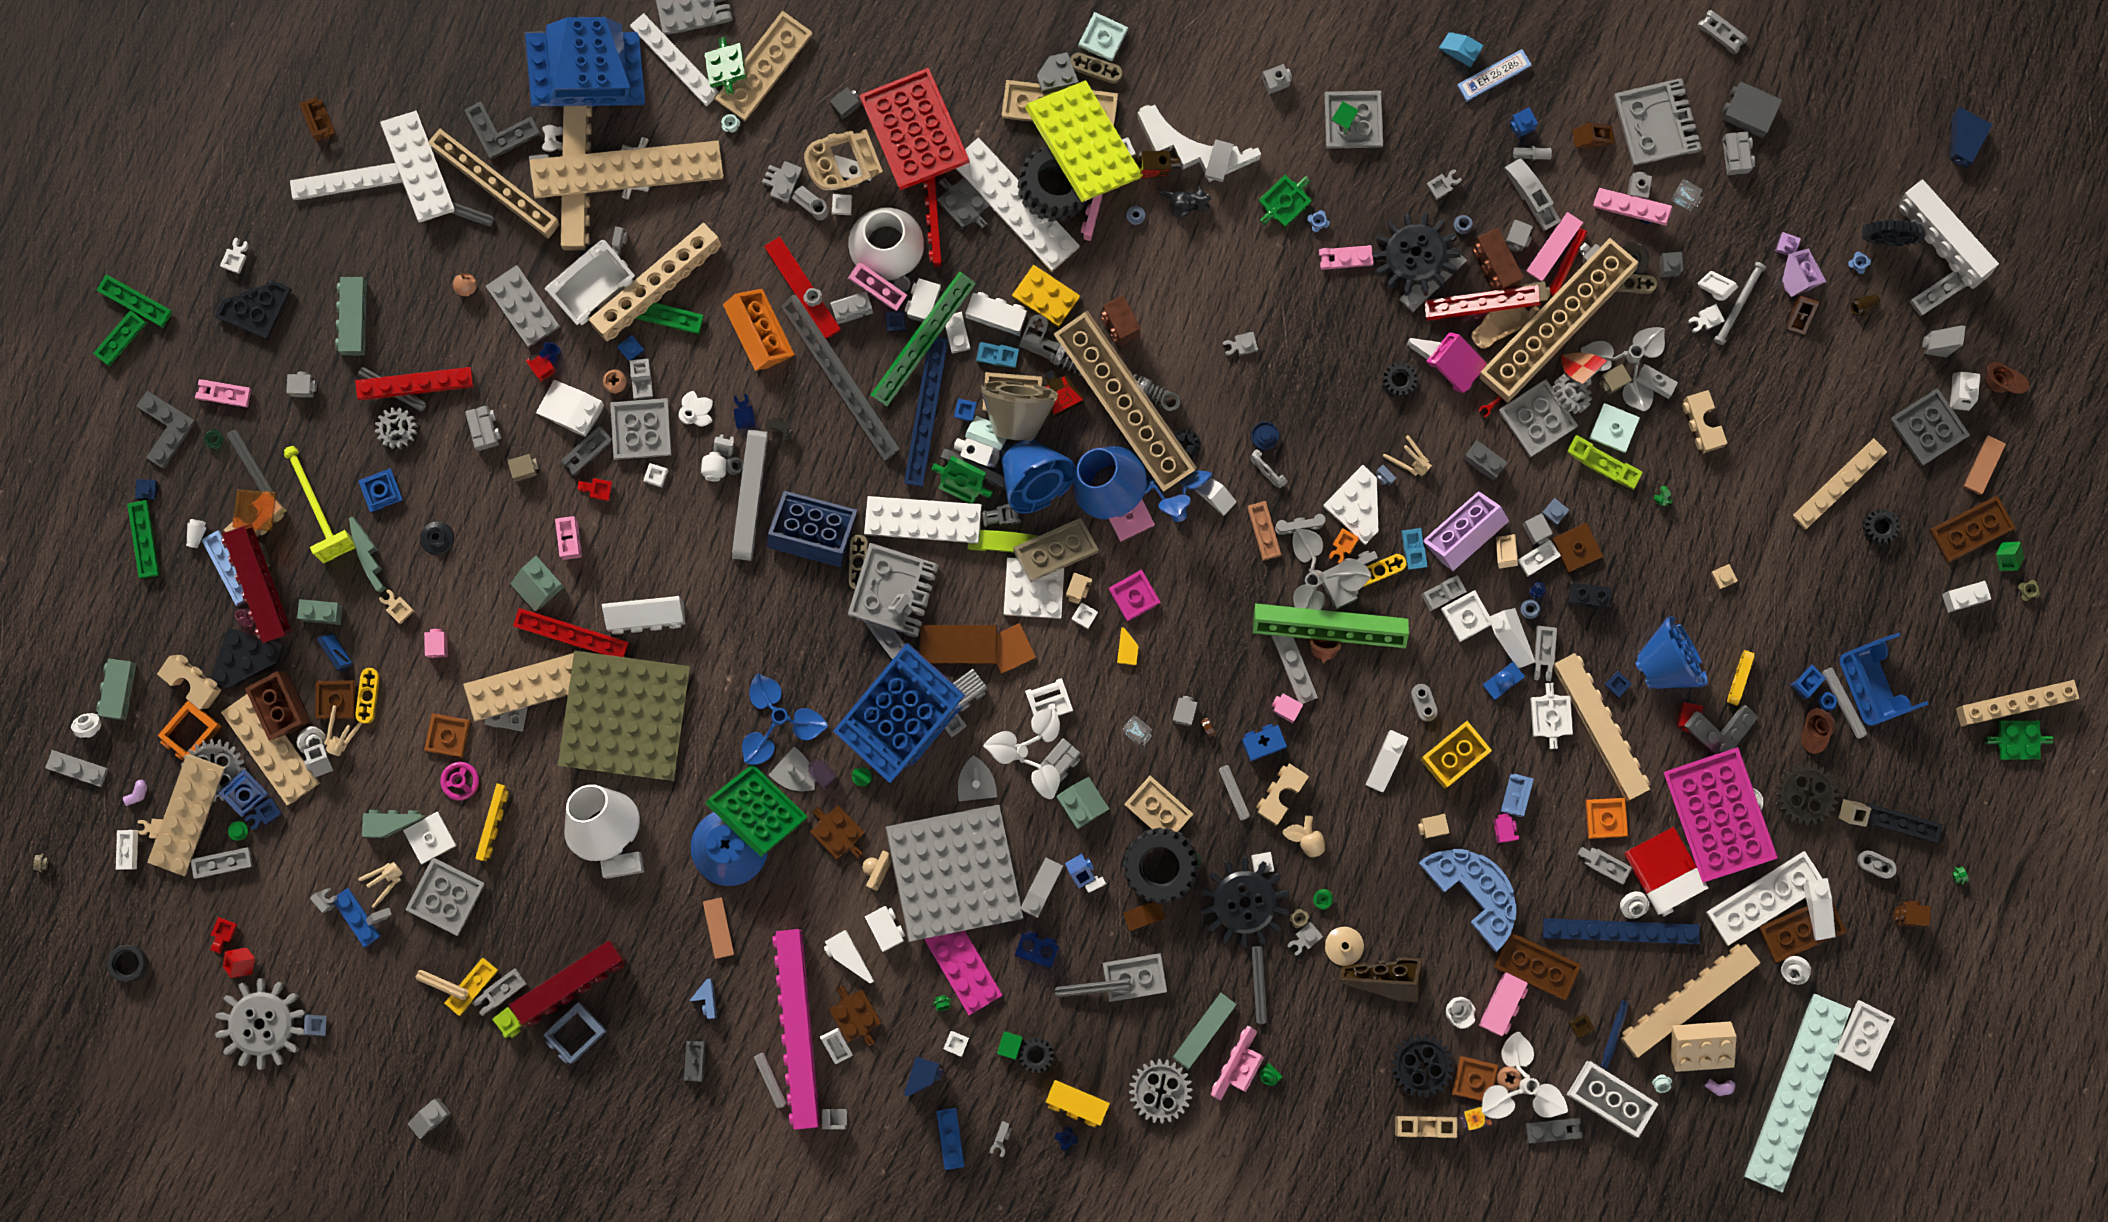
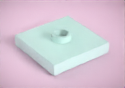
M1094 12L1078 47L1112 62L1128 31V27Z
M1604 403L1589 439L1625 453L1640 417Z
M975 416L965 435L966 438L998 450L1002 449L1007 440L1006 438L996 436L991 422Z

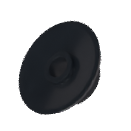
M1628 242L1622 249L1638 261L1637 269L1633 274H1642L1648 267L1649 253L1641 244Z
M441 521L427 524L420 534V543L423 549L433 555L446 553L454 543L452 528ZM438 534L439 538L434 540V535Z

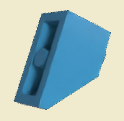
M1449 32L1439 49L1471 68L1480 54L1483 45L1469 36Z

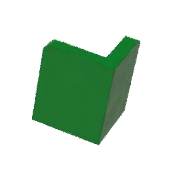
M1342 101L1332 118V122L1343 127V132L1347 134L1359 110Z
M2021 542L2001 543L1996 553L1999 571L2019 570L2024 560Z
M1003 1032L997 1054L1016 1060L1023 1037Z

